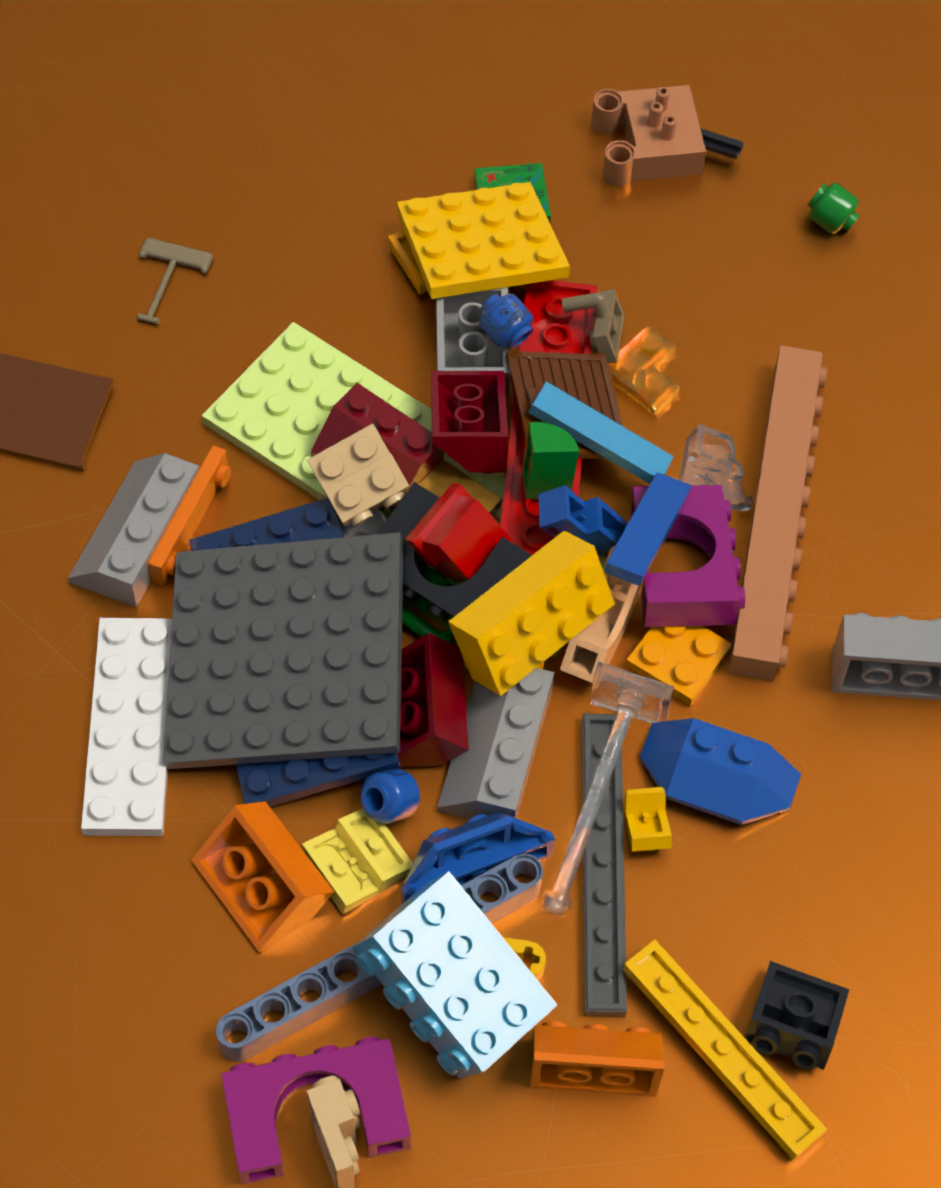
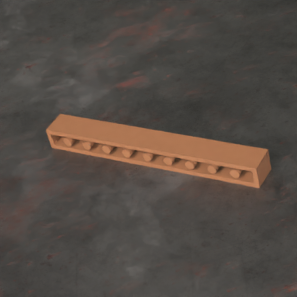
M780 345L742 580V586L745 589V608L738 611L729 674L774 681L777 669L785 668L788 646L782 645L783 635L790 634L793 613L786 612L788 602L794 603L798 581L791 580L792 570H799L802 549L795 547L796 540L803 539L806 526V517H801L800 511L801 508H807L811 487L805 486L804 483L805 477H812L815 456L809 455V448L816 447L819 426L813 425L814 417L820 418L823 397L817 396L818 388L824 389L827 376V367H821L823 352Z

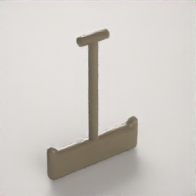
M146 238L138 254L139 257H151L167 261L169 265L147 315L139 313L137 319L158 325L160 319L153 317L175 265L179 264L199 269L202 273H207L213 255L209 252L153 238Z

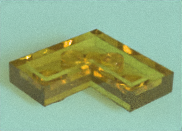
M648 325L619 351L616 363L608 364L612 383L653 415H656L679 394L680 386L657 369L675 353L676 344Z

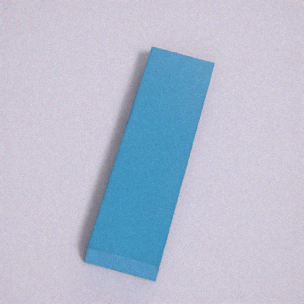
M547 381L528 413L543 422L564 429L577 442L651 484L657 472L665 475L674 457Z

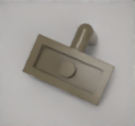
M615 289L601 291V293L597 292L563 298L562 308L565 313L594 308L595 327L594 330L590 331L592 349L603 352L606 355L608 364L616 363L625 314Z

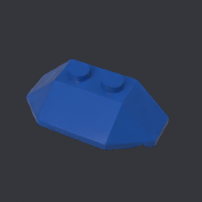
M695 718L652 723L639 758L656 785L664 788L666 799L740 825L769 817L778 812L780 814L789 811L801 777V773L770 744Z
M500 812L489 816L487 814L474 816L465 825L452 830L450 828L439 829L423 841L401 888V905L426 883L448 871L460 885H463L519 854H530L539 861L553 856L555 845L553 833Z

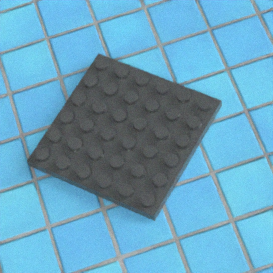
M401 533L176 552L163 750L164 766L167 769L400 753L403 538Z

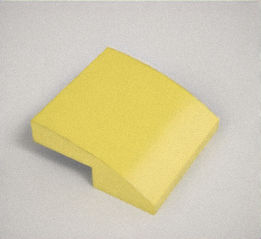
M363 808L338 819L334 829L301 844V849L333 889L334 893L331 899L342 914L360 906L394 885L409 873L413 865L411 859L386 825L370 819Z

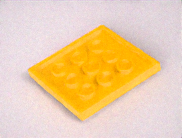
M531 182L514 183L494 188H480L460 193H446L440 196L413 198L397 202L398 218L431 299L569 277L570 265Z

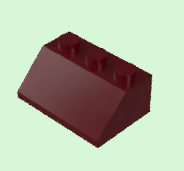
M431 371L432 443L469 473H507L508 425L504 371Z
M356 383L333 406L311 450V455L315 456L365 427L374 424L409 487H411L413 482L419 484L444 459V452L432 443L431 431L359 383Z
M431 633L409 644L401 651L400 753H398L401 767L443 765L469 751L463 656L458 646Z

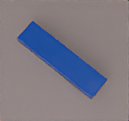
M659 472L656 473L607 560L604 573L641 586L690 494L691 484Z

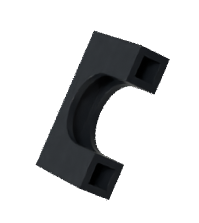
M413 482L378 534L401 533L403 538L402 594L415 603L420 598L430 604L427 610L440 620L446 622L449 617H455L532 555L502 536L481 568L469 580L455 586H439L431 583L427 575L426 562L405 539L440 497Z

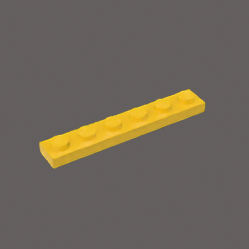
M653 940L624 964L622 970L793 1160L825 1133L827 1128L656 940Z

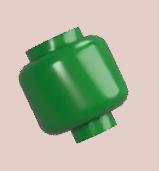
M837 182L829 186L824 183L807 204L811 208L809 211L810 219L830 234L837 233L841 228L847 232L860 216L855 212L859 205L858 198Z

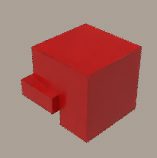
M452 483L405 539L428 565L434 566L443 577L460 582L469 580L478 572L502 536L512 542V538L477 499L472 498L465 488L458 483Z

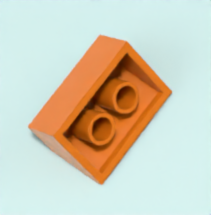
M265 801L235 805L191 859L258 952L265 951L311 920L334 893L333 889Z
M548 1021L542 1025L534 1026L530 1088L657 1096L664 1072L661 1034L651 1033V1030L643 1027H631L626 1031H614L601 1024H590L584 1028L567 1027L565 1023L558 1021Z

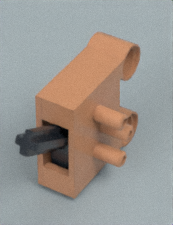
M690 85L629 91L603 89L598 91L593 99L591 125L594 130L601 134L615 133L619 130L620 126H624L627 142L621 140L613 141L605 149L603 178L613 186H623L630 181L703 174L706 150L732 159H739L744 146L742 141L700 128Z

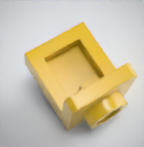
M663 787L625 791L624 822L632 852L672 848V833L665 811L666 793Z

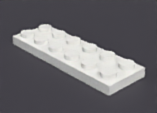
M170 618L99 619L81 825L83 835H164L168 769L163 764L172 627V619Z

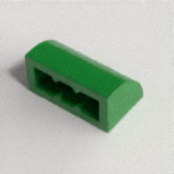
M529 422L522 463L525 499H538V494L563 485L572 491L579 448L573 437L556 425L543 422Z

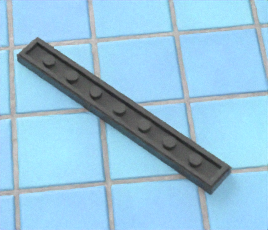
M582 713L584 1016L626 1017V973L622 970L626 963L621 714Z

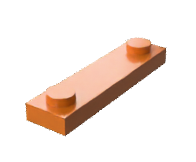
M212 446L147 563L151 583L165 587L170 576H175L176 552L185 551L189 539L195 533L219 487L223 488L227 484L231 474V467L228 466L226 450Z

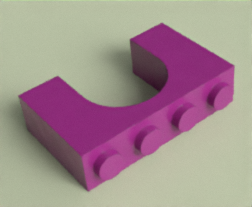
M692 485L690 494L666 539L673 538L691 542L700 547L707 554L710 561L703 567L688 572L647 573L643 580L641 591L644 627L736 625L739 609L745 608L744 586H738L737 583L741 573L739 557H733V551L736 547V533L734 528H729L728 522L731 521L730 500H724L722 485ZM649 486L633 487L630 507L631 518Z
M367 1037L357 1041L355 1046L340 1049L335 1045L324 1046L316 1049L314 1054L297 1057L295 1054L280 1055L275 1057L272 1063L255 1066L254 1063H241L231 1067L229 1072L221 1073L242 1185L284 1176L276 1132V1120L280 1108L294 1092L313 1085L318 1080L328 1076L339 1078L344 1092L352 1089L360 1110L369 1158L411 1149V1134L390 1038L380 1040L379 1037Z

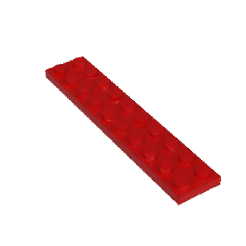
M557 280L526 284L524 305L534 316L531 325L534 330L519 345V352L591 354L590 331L594 327V308L565 313L562 308V299L596 293L597 286ZM513 399L507 473H505L500 526L512 538V543L534 555L553 540L554 537L540 528L539 499H525L522 476L525 444L515 399ZM578 458L572 491L578 497L582 458Z

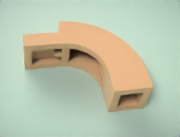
M613 546V547L610 549L609 554H608V557H607V560L609 559V557H610L612 551L614 550L615 546ZM606 573L604 575L615 605L569 641L560 668L561 671L594 684L599 681L607 669L625 632L641 591L639 589L640 586Z

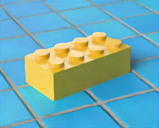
M563 531L458 613L448 623L471 678L497 695L502 696L615 605L595 547Z

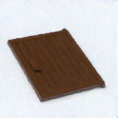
M506 352V363L525 445L529 422H543L528 413L546 381L623 426L606 355L603 352H598L597 354ZM576 441L579 448L578 458L606 459Z
M0 353V452L79 471L80 469L84 470L85 463L83 461L114 384L113 379Z

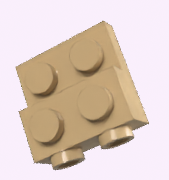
M374 424L365 427L307 459L344 527L352 524L355 528L368 522L374 517L371 512L384 505L387 509L397 506L410 488Z
M328 1076L315 1082L312 1086L313 1088L306 1091L309 1118L335 1187L355 1188L354 1175L360 1173L357 1164L359 1157L355 1147V1130L361 1128L358 1118L360 1110L352 1089L344 1092L340 1079H337L336 1076Z

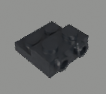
M770 961L744 1038L749 1043H752L753 1048L761 1054L771 1055L776 1052L793 1058L795 1065L802 1069L811 1070L817 1067L824 1070L835 1042L850 989Z

